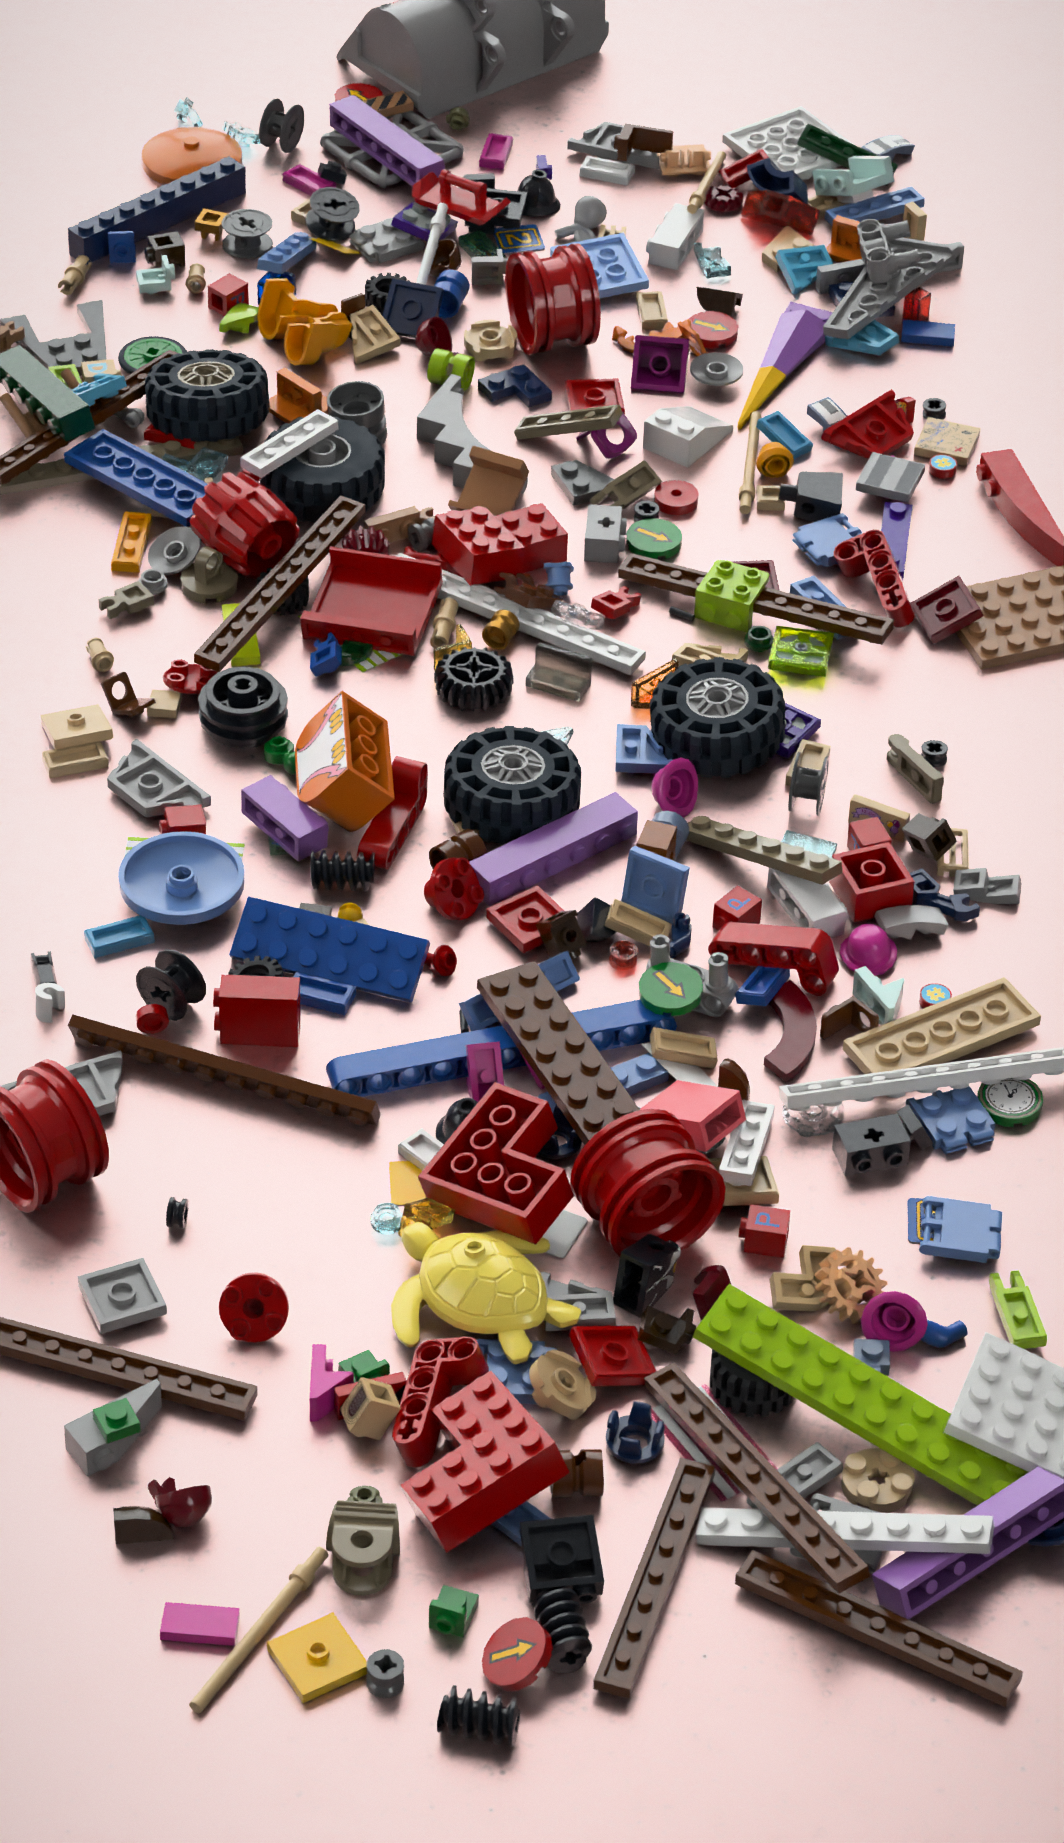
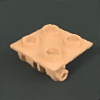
M704 144L673 146V150L657 153L661 173L668 176H678L680 174L702 175L710 167L711 150H706Z

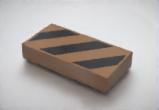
M404 91L362 100L384 117L414 110V102Z

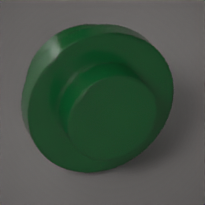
M764 626L751 627L744 639L745 645L755 652H763L770 649L774 642L771 631Z

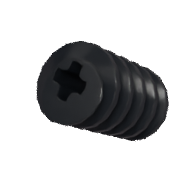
M312 850L310 880L313 889L318 890L321 881H323L326 890H331L334 881H336L338 890L343 891L346 882H348L351 891H356L360 882L363 891L368 892L371 884L374 883V852H372L369 861L365 860L363 852H359L356 861H354L350 851H347L344 860H341L338 851H334L332 858L328 859L326 851L322 850L319 859H316Z
M569 1588L544 1592L534 1599L532 1606L535 1618L551 1635L553 1648L548 1666L557 1673L575 1672L585 1664L586 1657L592 1651V1642L589 1640V1631L585 1627L586 1620L582 1615L583 1609L579 1604V1595L576 1591Z
M452 1685L448 1694H445L441 1701L437 1718V1732H441L445 1725L448 1724L450 1735H457L460 1728L463 1727L465 1738H472L478 1729L480 1741H487L493 1732L495 1744H502L508 1735L509 1745L513 1747L520 1723V1709H518L517 1697H512L508 1706L505 1707L503 1706L502 1694H497L491 1704L488 1703L487 1691H482L476 1701L473 1700L472 1688H467L461 1698L458 1697L457 1685Z

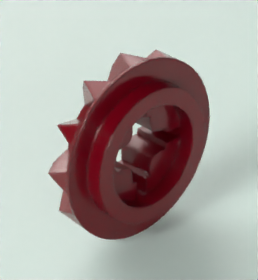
M719 184L718 187L710 186L705 195L706 200L704 204L718 212H730L743 205V193L739 192V188H731L730 185L722 186Z

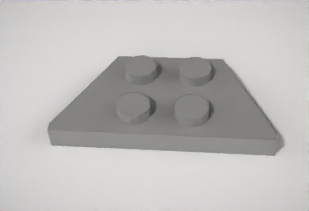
M605 121L597 125L596 128L584 131L583 138L579 140L574 138L568 139L567 150L595 155L602 159L617 160L614 140L616 134L620 135L624 125ZM632 149L627 162L621 161L622 163L636 164L654 169L659 168V156L655 152Z
M138 739L131 743L129 754L121 757L118 767L113 769L107 777V787L144 817L163 815L165 807L202 804V808L212 805L210 794Z
M121 1051L65 1066L84 1088L99 1116L116 1110L123 1066ZM17 1081L0 1086L9 1091L16 1087Z

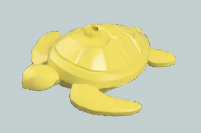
M420 1222L410 1224L402 1231V1242L406 1252L415 1260L422 1262L420 1273L402 1283L396 1291L391 1304L393 1328L398 1340L406 1347L414 1348L420 1342L419 1314L420 1309L426 1304L439 1318L455 1328L473 1333L498 1334L502 1350L512 1364L526 1362L532 1351V1343L524 1330L537 1327L543 1320L559 1328H565L578 1323L581 1310L573 1305L549 1298L541 1273L531 1261L522 1255L547 1252L550 1249V1243L547 1239L542 1237L535 1245L500 1230L481 1233H460L439 1239L429 1226Z

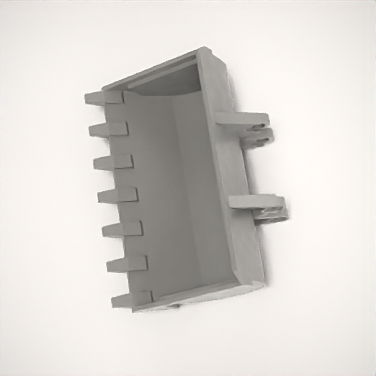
M397 0L393 4L385 3L369 10L339 49L336 58L338 61L341 59L347 60L393 93L404 91L414 102V107L429 119L450 111L454 107H460L600 51L609 35V21L606 20V0Z

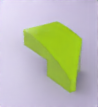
M245 303L236 304L222 319L219 332L227 333L228 330L248 333L249 324L257 321L259 307Z

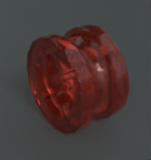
M629 941L613 943L610 947L609 964L617 970L632 969L637 963L638 948Z

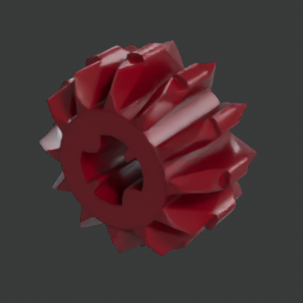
M360 525L357 531L350 529L348 536H343L342 548L389 555L390 547L387 537H385L382 530L375 531L373 525L368 529H364Z

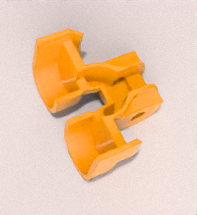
M266 279L258 309V327L262 336L268 340L284 339V351L292 365L315 364L319 360L321 353L332 351V349L343 345L350 334L352 323L347 319L346 314L338 311L335 304L298 299L294 295L295 287L287 279Z

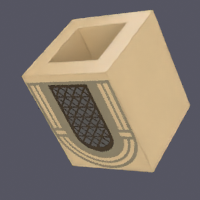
M363 1377L360 1378L340 1408L350 1433L358 1437L365 1436L377 1440L381 1439L401 1409L391 1385Z

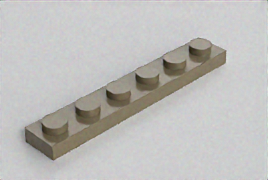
M697 816L688 822L690 829L686 841L821 885L843 873L842 861L829 858L825 854H817L804 850L800 846H792L775 838L758 835L754 831H745L728 823H720L711 820L707 816Z

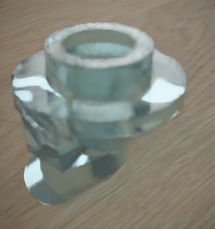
M186 97L184 100L180 98L174 108V112L177 113L176 119L186 122L189 118L194 127H202L203 122L197 111L193 108L194 101L189 97Z

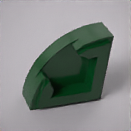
M344 640L341 647V665L339 666H351L365 661L372 655L373 645Z

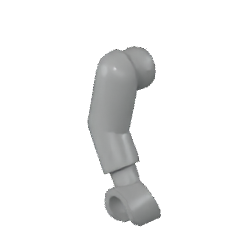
M126 406L124 410L114 414L124 420L131 428L137 427L144 421V413L139 408H129Z

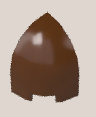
M729 1058L724 1059L719 1065L718 1087L739 1090L741 1099L750 1101L751 1090L747 1073L735 1061Z

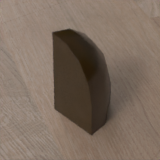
M696 286L697 299L705 311L722 312L730 315L732 318L736 316L734 312L735 306H741L743 293Z
M136 1505L113 1508L115 1544L175 1540L171 1525L156 1510Z

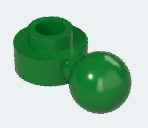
M281 736L273 737L270 741L266 742L264 745L265 760L275 765L283 764L287 773L296 776L294 743Z

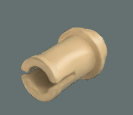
M194 263L190 265L188 270L189 276L186 278L185 285L190 292L200 293L206 288V279L204 278L205 267L199 263Z
M98 637L91 638L87 641L88 646H85L91 657L92 667L100 672L109 671L114 663L113 654L106 649L102 639Z

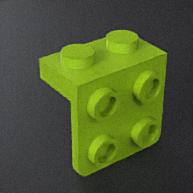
M716 560L696 589L695 618L748 633V630L752 627L754 602L769 581V574L757 568L739 565L729 560Z

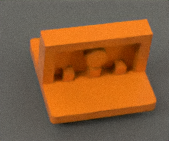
M839 215L833 219L831 243L826 247L833 261L847 262L862 259L857 231L859 221Z
M285 367L276 371L277 394L269 398V413L288 424L298 417L305 418L317 409L328 414L327 397L322 395V390Z

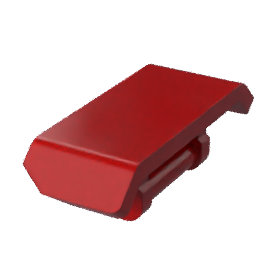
M445 169L440 172L439 178L434 172H429L417 181L412 188V197L418 204L437 210L440 203H445L448 206L447 214L478 225H483L511 203L507 197L500 202L486 197V183L475 182L451 174L450 171Z

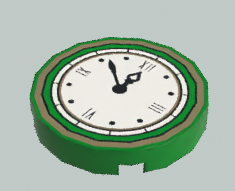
M1006 1078L1001 1079L997 1084L981 1083L977 1091L978 1100L987 1110L995 1124L1004 1127H1014V1124L1022 1123V1126L1028 1125L1039 1117L1042 1110V1091L1030 1079L1016 1080Z

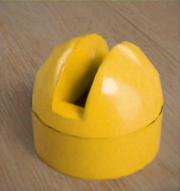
M349 902L340 906L337 918L357 921L363 919V913L357 904Z

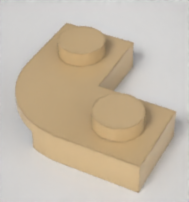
M802 1245L799 1250L801 1274L773 1272L769 1279L773 1309L816 1311L827 1306L828 1302L820 1303L819 1301L824 1294L823 1291L815 1290V1286L821 1282V1280L815 1277V1273L821 1269L819 1263L834 1252L836 1248Z

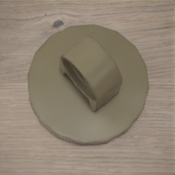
M209 546L203 547L196 555L195 562L181 573L180 583L182 585V592L190 600L205 603V599L216 598V603L231 598L237 592V572L223 563V557L219 551Z

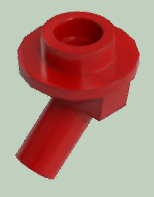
M440 945L436 948L434 954L427 953L424 964L430 966L429 970L434 975L448 977L455 971L457 957L450 946Z

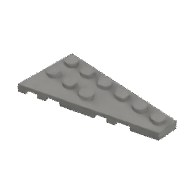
M898 238L888 241L889 251L894 252V254L917 249L920 257V266L898 270L897 273H894L892 279L885 283L872 282L865 266L823 326L824 335L840 339L851 338L959 256V246L909 238Z

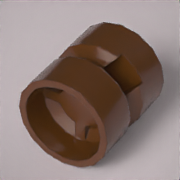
M465 829L452 836L451 841L445 840L432 847L429 851V861L432 869H434L441 860L463 857L471 861L486 854L487 849L483 840L476 832L471 829Z
M581 1449L578 1455H573L571 1450H559L570 1473L550 1485L551 1497H572L575 1492H580L583 1497L603 1496L604 1468L602 1450Z

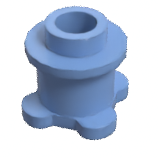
M572 563L544 564V569L548 573V583L546 586L553 588L554 594L557 596L567 595L568 590L574 588L570 573L574 572Z

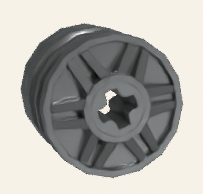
M351 381L340 384L330 391L327 397L328 414L330 416L340 417V419L346 421L348 419L355 421L357 425L368 428L372 435L374 434L378 438L381 445L385 443L388 436L384 393L379 386L366 381Z

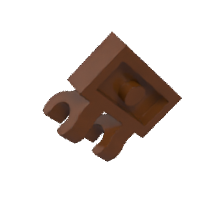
M500 573L499 576L506 580V587H495L494 590L498 594L505 595L506 598L525 608L560 609L563 598L555 595L553 588L543 584H538L536 587L532 576L526 573H517L516 577L512 573ZM517 578L523 581L521 586L518 585Z

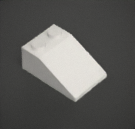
M691 406L659 408L644 420L643 448L688 468L732 432L734 425Z

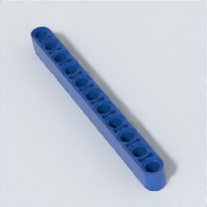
M640 999L571 1012L598 1051L650 1042V1033L653 1027L676 1031L677 1028L676 1021L671 1016V1013L655 1014L645 1008ZM496 1026L339 1056L329 1061L325 1070L332 1089L366 1097L469 1077L465 1045L500 1041L503 1070L527 1066L504 1027Z

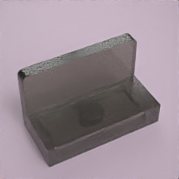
M539 642L535 650V664L526 675L525 686L580 702L591 686L592 658Z

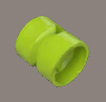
M436 348L429 360L427 379L430 383L443 385L451 374L461 376V388L466 391L470 387L474 376L475 359L473 356L460 353L454 356L451 351Z

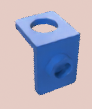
M108 232L110 263H136L134 232Z

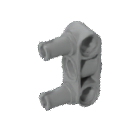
M866 219L857 225L862 261L872 282L885 283L891 280L894 273H897L898 270L920 266V257L917 249L896 254L889 251L888 241L910 237L907 220L884 225V223L880 224L875 219Z
M660 934L652 937V940H650L651 958L648 960L646 970L651 966L664 962H677L693 968L700 975L703 983L702 999L693 1011L713 1017L722 1016L735 999V993L739 990L736 982L728 976V956L720 952L713 953L708 959L709 970L697 965L670 958V939L668 936Z

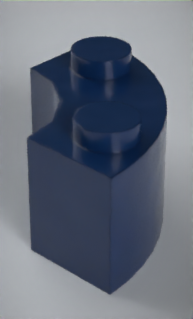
M770 158L747 165L751 181L771 203L780 208L791 210L808 207L807 185L793 170L781 171Z

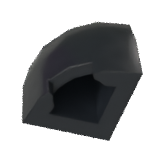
M597 897L588 902L577 912L578 916H576L587 942L604 941L617 932L604 926L610 904Z

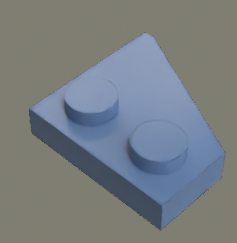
M617 724L615 772L657 773L672 761V759L665 757L663 746L657 744L653 738V733L647 725Z

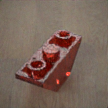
M770 190L748 191L740 216L783 228L789 226L795 231L813 235L820 210L786 194Z

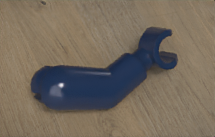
M683 912L676 913L673 917V924L671 926L672 940L670 941V958L672 959L687 950L691 942V918Z

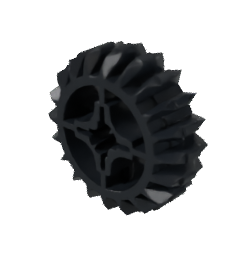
M463 646L461 651L452 649L451 654H444L443 659L438 661L436 673H434V683L437 695L442 697L443 702H449L451 707L460 706L461 711L465 708H470L473 712L479 708L486 711L488 706L496 708L498 703H505L506 697H509L512 691L514 675L511 663L506 661V656L498 655L497 650L490 652L487 650V647L476 649L474 646L473 649H467Z

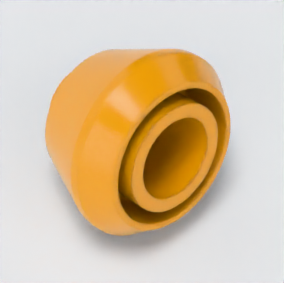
M770 442L764 445L756 461L758 471L770 478L784 476L792 469L794 464L792 453L783 444L778 442Z

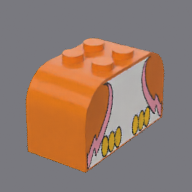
M341 691L311 718L297 740L295 747L297 795L302 802L345 830L353 832L365 826L395 798L388 721L344 691Z

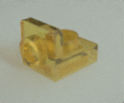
M428 1197L407 1203L404 1206L398 1235L402 1237L404 1228L416 1222L429 1226L432 1231L437 1229L438 1226L452 1223L455 1210Z

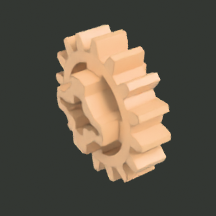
M847 1247L841 1252L838 1249L819 1263L821 1269L815 1273V1277L821 1280V1282L815 1286V1290L823 1291L824 1294L819 1301L820 1303L828 1302L831 1305L828 1310L829 1314L838 1311L839 1319L842 1322L850 1317L852 1324L859 1322L866 1305L873 1297L883 1293L884 1291L881 1289L888 1285L887 1281L880 1280L879 1278L883 1269H874L872 1266L875 1260L873 1257L865 1260L863 1259L862 1250L853 1254L851 1248ZM846 1266L841 1268L840 1270L837 1269V1267ZM862 1301L866 1302L863 1305H857V1303L860 1304Z

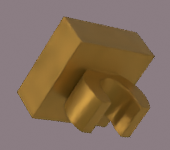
M203 209L195 220V231L201 232L202 239H206L208 234H214L215 241H218L223 234L222 219L228 213Z

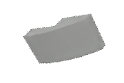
M896 906L876 911L874 915L879 926L891 938L903 937L911 939L916 929L924 934L932 932L944 935L948 927V923L941 910L931 906Z

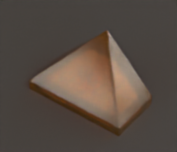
M674 658L633 681L630 705L633 708L650 709V700L653 697L654 689L664 676L670 671L674 672L679 667V661Z

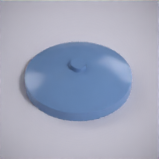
M186 831L164 833L140 842L124 856L118 871L119 891L124 902L134 912L147 919L174 925L195 924L213 919L235 905L244 890V864L234 848L216 837Z

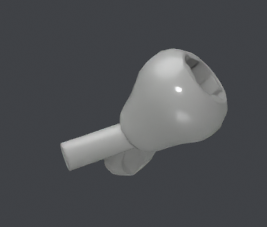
M587 195L581 197L575 204L573 224L555 229L556 239L573 235L575 242L596 238L592 229L605 221L607 216L605 204L594 196Z

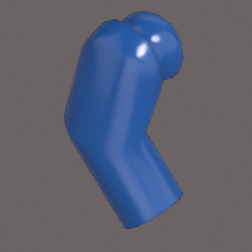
M927 1320L928 1326L921 1341L936 1348H944L967 1336L968 1330L961 1320L948 1326Z

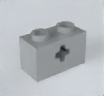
M588 504L584 561L618 563L619 552H624L627 529V518H622V506Z

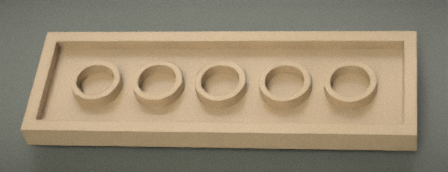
M1002 977L843 1040V1051L864 1074L942 1064L1039 1026L1041 1014L1005 977Z

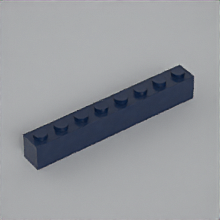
M230 156L222 158L220 161L209 166L202 167L175 181L161 185L157 189L143 193L107 211L100 212L98 215L87 220H82L78 224L67 228L69 255L75 259L80 255L87 256L90 259L86 263L87 265L89 262L92 263L109 255L108 232L133 231L136 243L147 238V236H152L200 214L203 209H212L246 193V167Z

